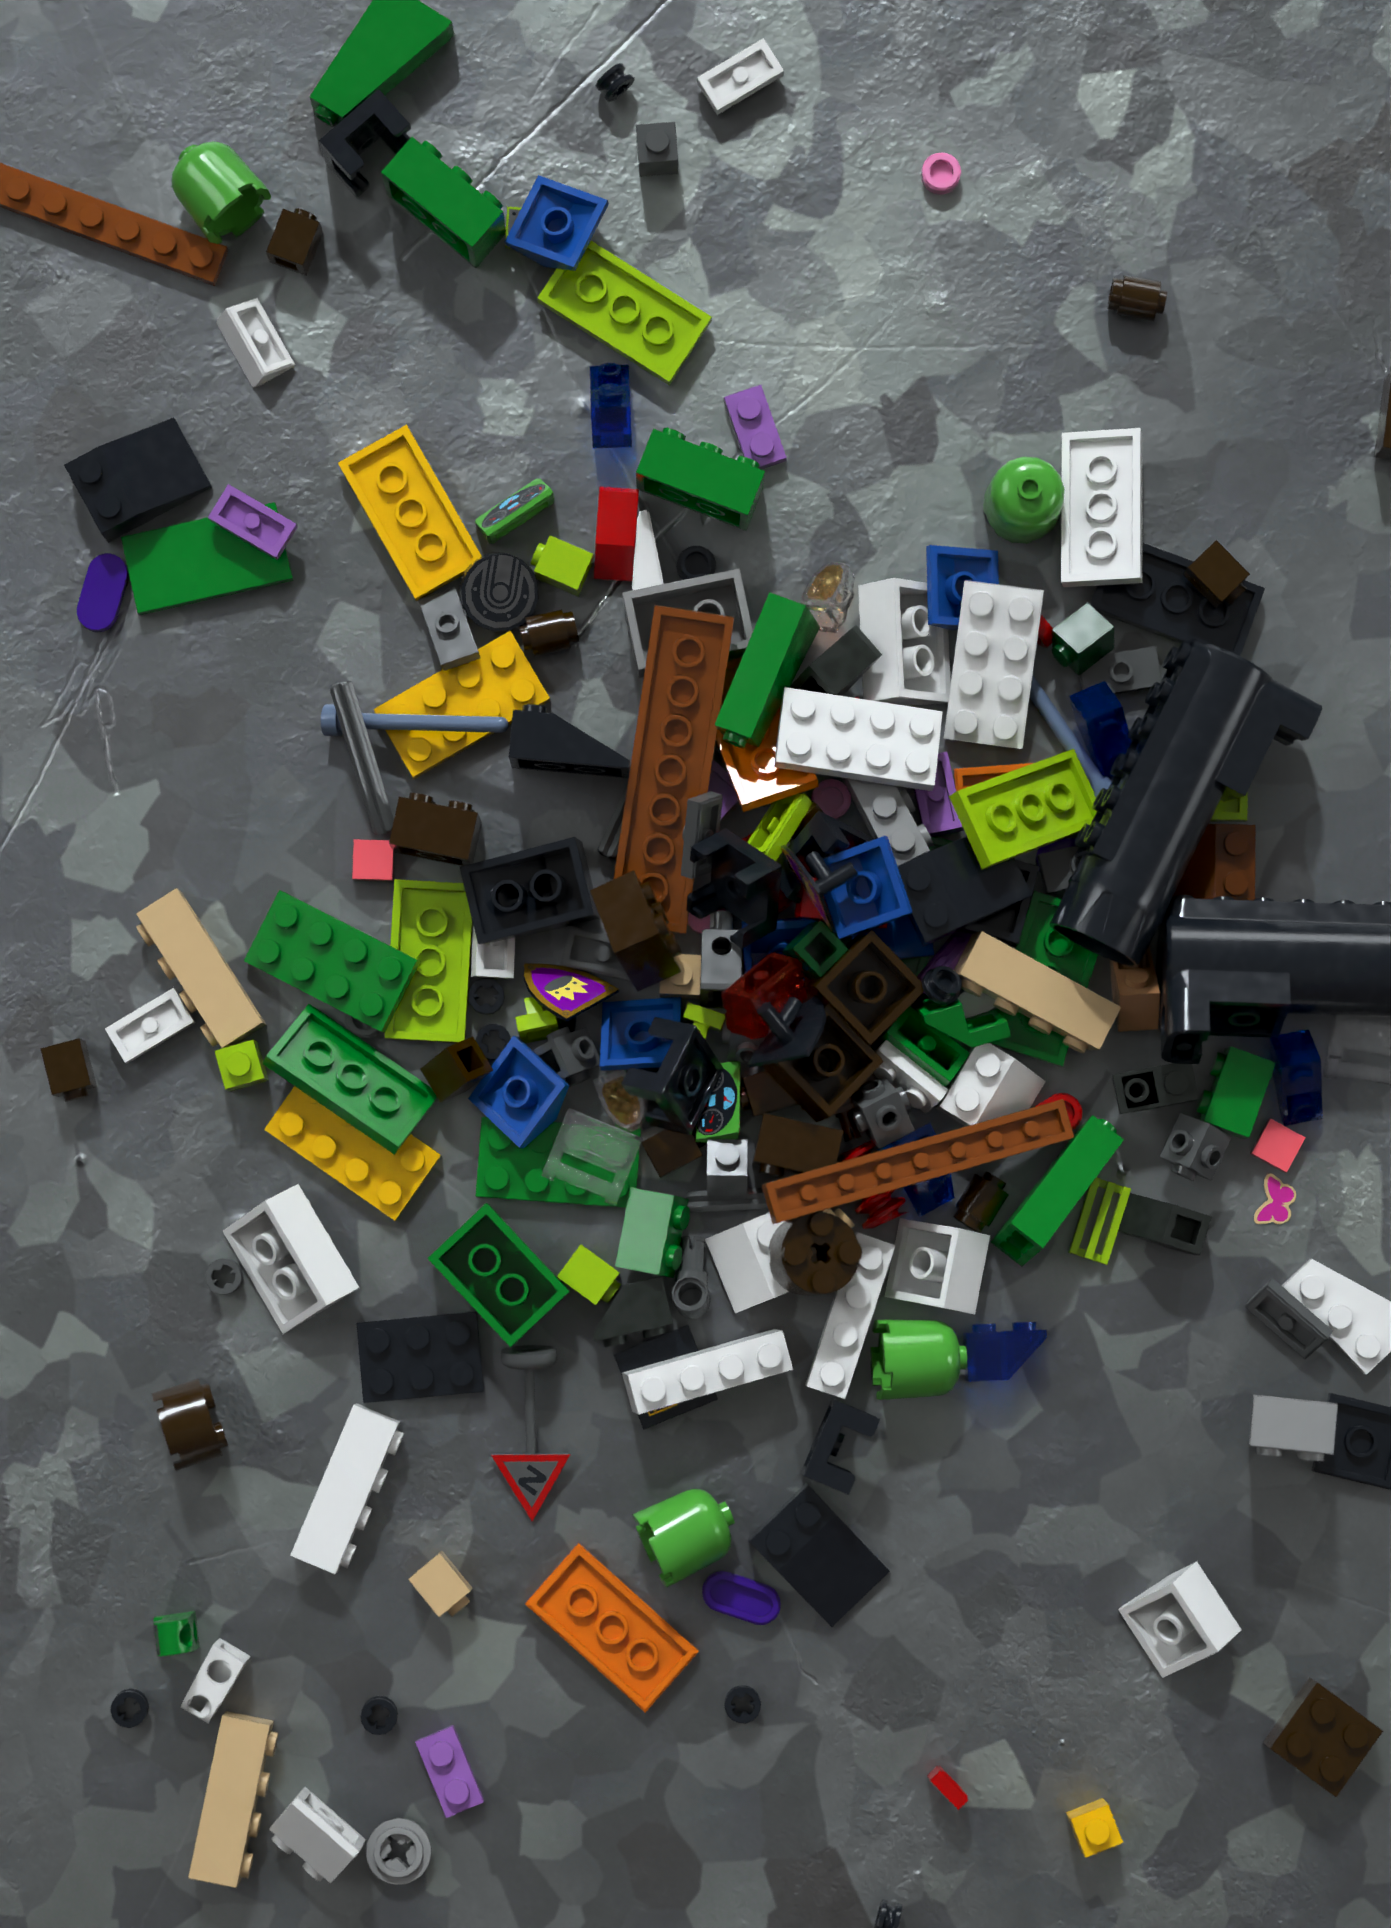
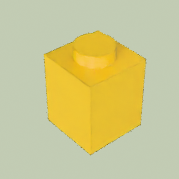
M1104 1798L1066 1812L1079 1849L1085 1858L1123 1843L1109 1804Z

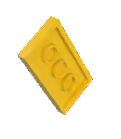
M407 424L338 462L341 471L416 601L461 577L470 564H473L482 556Z
M509 631L479 648L480 659L446 671L442 669L373 710L378 714L504 717L511 724L513 710H522L525 704L542 706L551 700L512 632ZM385 730L413 779L493 734L491 732Z
M295 1086L264 1129L394 1221L401 1215L442 1156L412 1134H410L394 1155Z

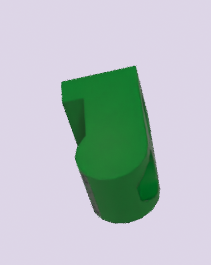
M195 1611L160 1615L153 1618L157 1656L194 1652L200 1647Z

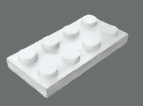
M1141 428L1062 433V482L1065 488L1064 505L1061 511V583L1063 587L1142 583Z
M964 581L944 739L1023 749L1044 590Z
M785 687L782 694L774 767L932 791L936 779L943 711Z

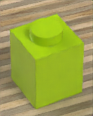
M550 535L546 545L538 544L530 565L535 566L534 575L536 579L579 597L594 563V555Z
M255 1040L214 1051L225 1090L232 1092L269 1081L265 1065H263L259 1044Z
M580 1244L557 1276L595 1305L601 1299L608 1303L621 1286V1283L615 1280L620 1272L582 1244Z

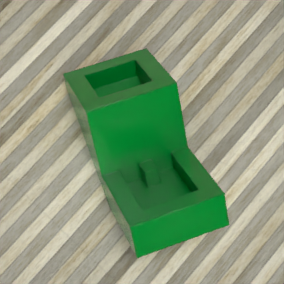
M931 999L914 1003L917 1013L926 1024L972 1048L1011 1036L1008 1022L998 1009L965 1018L962 1003L958 999L951 1005H940Z

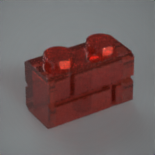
M771 952L725 989L721 994L724 1009L727 1010L725 1013L727 1029L731 1033L746 1036L749 1039L757 1040L768 1035L770 1028L757 1013V1010L762 1004L770 1002L776 1011L780 1013L790 997H795L801 1002L807 998L805 983L801 981L804 978L802 963L797 958Z

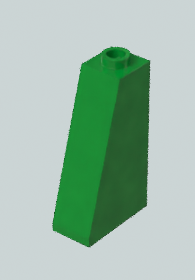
M372 0L309 96L312 107L315 110L314 115L325 124L334 126L335 123H340L378 89L384 95L389 93L450 41L454 35L452 21L419 0Z
M769 592L714 724L724 735L722 740L739 748H745L746 743L759 748L781 705L784 688L790 687L820 628L806 605Z
M1093 1115L1085 1121L1074 1134V1138L1070 1139L995 1235L991 1243L1021 1267L1040 1252L1124 1141L1117 1134L1116 1128L1108 1121L1100 1118L1097 1119Z

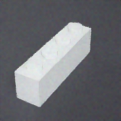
M858 1232L855 1233V1236L861 1246L862 1257L853 1278L843 1288L835 1292L805 1383L807 1387L843 1399L846 1398L896 1246Z
M772 1329L622 1373L632 1412L642 1414L793 1370L783 1330Z
M356 1403L353 1405L290 1556L333 1574H336L341 1566L349 1567L357 1548L356 1545L351 1544L356 1528L364 1530L373 1509L366 1506L372 1491L380 1492L388 1474V1470L382 1468L387 1454L395 1456L404 1433L398 1431L400 1421Z

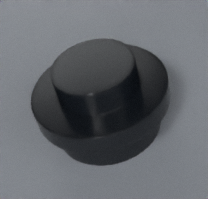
M690 546L684 549L677 559V572L682 580L714 574L716 570V561L713 554L702 546Z
M939 966L930 969L923 976L922 988L927 997L933 1002L940 1005H951L960 996L962 986L960 976L950 967Z

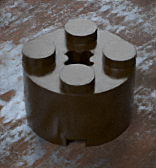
M826 1212L811 1213L785 1221L776 1229L769 1244L771 1262L769 1265L775 1280L787 1291L804 1296L833 1293L843 1288L853 1278L862 1257L861 1246L850 1226L841 1218ZM812 1247H815L817 1250V1261L812 1262L810 1259L814 1254L810 1249Z
M197 1378L151 1393L154 1402L162 1399L164 1407L157 1409V1414L170 1455L179 1453L181 1459L173 1462L175 1471L222 1456L221 1448L227 1447L228 1444L221 1422L213 1424L209 1414V1409L215 1408L216 1405L208 1383L200 1385Z

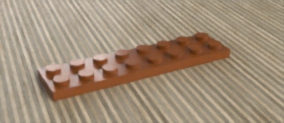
M655 605L614 879L634 870L641 884L650 883L657 901L661 902L669 920L667 924L669 931L686 934L689 912L686 911L687 896L693 891L694 879L681 876L684 845L682 833L686 823L688 799L708 792L717 727L714 724L721 708L734 617Z

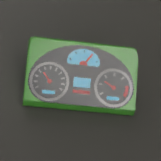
M537 478L479 516L475 520V524L488 543L493 544L552 505L555 501L554 493L546 483Z
M740 1061L721 1063L723 1070L696 1123L695 1142L707 1143V1139H738L740 1131Z

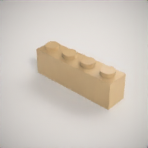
M174 889L136 913L142 922L136 926L138 932L149 947L154 943L163 955V957L157 960L170 980L175 977L179 980L184 988L179 993V996L191 1014L197 1010L205 1021V1024L200 1028L212 1047L217 1044L221 1048L236 1045L266 1026L263 1018L179 889Z
M983 931L972 933L954 968V971L960 976L962 982L961 989L977 997L984 993L994 998L996 1001L993 1005L999 1010L1013 1016L1019 1012L1029 1017L1030 1021L1028 1024L1031 1027L1048 1035L1053 1030L1065 1037L1063 1044L1080 1053H1085L1086 1049L1100 1050L1121 1009L1117 1004Z
M228 1711L222 1715L188 1878L237 1888L242 1877L249 1878L254 1855L247 1853L250 1837L257 1838L262 1813L255 1812L258 1796H266L270 1773L264 1772L266 1757L274 1756L279 1733L272 1731L273 1720Z

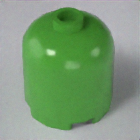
M211 141L187 147L180 154L179 161L172 172L171 187L176 197L211 243H222L221 236L230 232L236 237L240 236L264 214V210L260 207L262 202L271 199V194L267 187L230 146L220 142Z
M1023 456L1013 459L997 470L984 494L983 505L984 514L987 516L989 524L995 529V533L1011 543L1028 544L1051 532L1061 515L1064 505L1065 488L1061 476L1050 463L1037 457Z
M936 1320L874 1321L872 1332L879 1333L878 1347H870L872 1384L873 1386H881V1390L877 1391V1400L940 1396L947 1394L954 1388L959 1379L960 1370L967 1368V1350L965 1345H959L957 1335L951 1326Z
M687 1490L632 1514L635 1522L639 1524L635 1527L650 1561L657 1560L662 1571L659 1574V1578L665 1587H669L717 1562L727 1554L731 1547L732 1538L729 1526L735 1524L732 1513L725 1501L718 1504L714 1497L705 1490Z

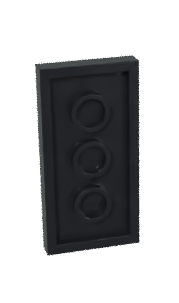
M1142 543V583L1098 585L1090 605L1100 614L1173 641L1182 643L1195 638L1203 643L1223 648L1241 656L1265 588L1244 581L1242 584L1247 589L1231 605L1224 600L1215 608L1183 575L1194 561Z

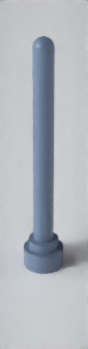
M1033 675L1030 692L1031 701L1066 751L1075 750L1095 793L1094 796L1097 797L1102 788L1108 789L1111 780L1108 776L1105 778L1102 776Z
M325 704L321 712V729L324 736L343 735L334 704ZM362 713L366 729L503 733L509 726L506 718L493 716Z

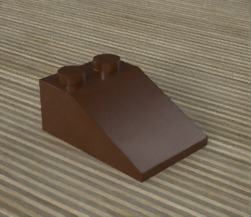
M1208 824L1173 897L1177 895H1190L1195 899H1213L1219 896H1228L1235 900H1254L1256 825Z

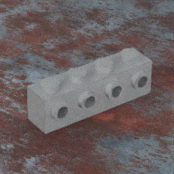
M842 778L872 838L888 837L897 866L930 852L929 847L933 846V841L924 824L916 825L911 815L915 811V807L905 789L899 792L897 786Z

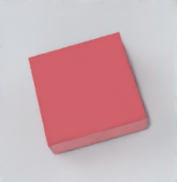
M354 839L353 880L393 881L394 851L389 845L390 840Z
M1270 1118L1267 1120L1250 1154L1287 1173L1306 1137Z

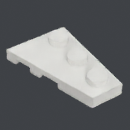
M1309 1259L1282 1285L1333 1330L1329 1338L1363 1374L1367 1375L1391 1352V1301L1313 1259Z

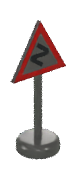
M543 1345L513 1346L501 1350V1361L504 1366L511 1369L524 1370L526 1454H491L531 1521L534 1520L571 1453H536L534 1369L550 1367L557 1361V1349Z

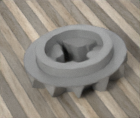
M398 1817L382 1822L372 1832L366 1847V1857L369 1867L379 1879L390 1884L401 1885L416 1880L424 1873L430 1862L432 1848L427 1832L415 1821ZM389 1836H392L399 1844L414 1842L406 1851L409 1866L404 1861H401L399 1857L384 1860L393 1848L392 1840Z

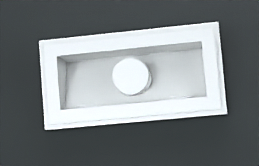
M258 298L226 308L217 319V326L253 388L268 382L295 366Z

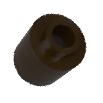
M1125 275L1123 279L1113 278L1107 309L1116 310V315L1154 321L1156 313L1163 314L1167 291L1160 290L1161 282Z
M561 609L526 617L527 626L519 627L524 650L532 649L534 656L571 648L570 644L579 642L572 611L563 613Z
M987 1171L983 1177L974 1174L955 1205L957 1211L953 1217L970 1229L981 1233L985 1226L989 1227L1009 1196L1003 1190L1006 1183Z

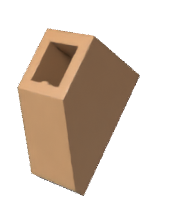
M1148 946L1138 968L1128 967L1110 960L1113 1003L1121 1007L1116 1017L1118 1032L1158 1029L1160 991L1150 946Z

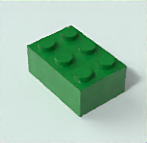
M411 137L381 171L387 195L477 268L506 234L505 217L501 210L503 207L502 203L490 192L485 190L481 194L470 185L473 180L461 168L455 165L451 169L440 160L443 157L442 154L431 143L424 141L421 144Z
M663 428L662 432L653 429L636 471V489L747 531L764 486L765 471L759 469L760 464L743 456H738L737 460L722 455L723 450L707 442H701L700 446L685 441L686 436L670 428Z
M488 1203L483 1205L427 1258L509 1347L517 1343L571 1292Z

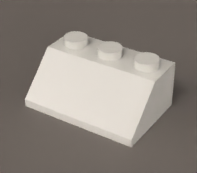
M890 578L858 585L860 630L882 654L862 675L863 698L865 700L897 705L947 704L951 686L948 629L928 625L927 583Z
M299 1184L265 1200L223 1230L228 1242L283 1334L359 1288L350 1269L346 1266L330 1235L326 1232Z

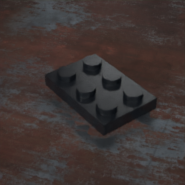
M477 1311L356 1323L363 1403L484 1392Z

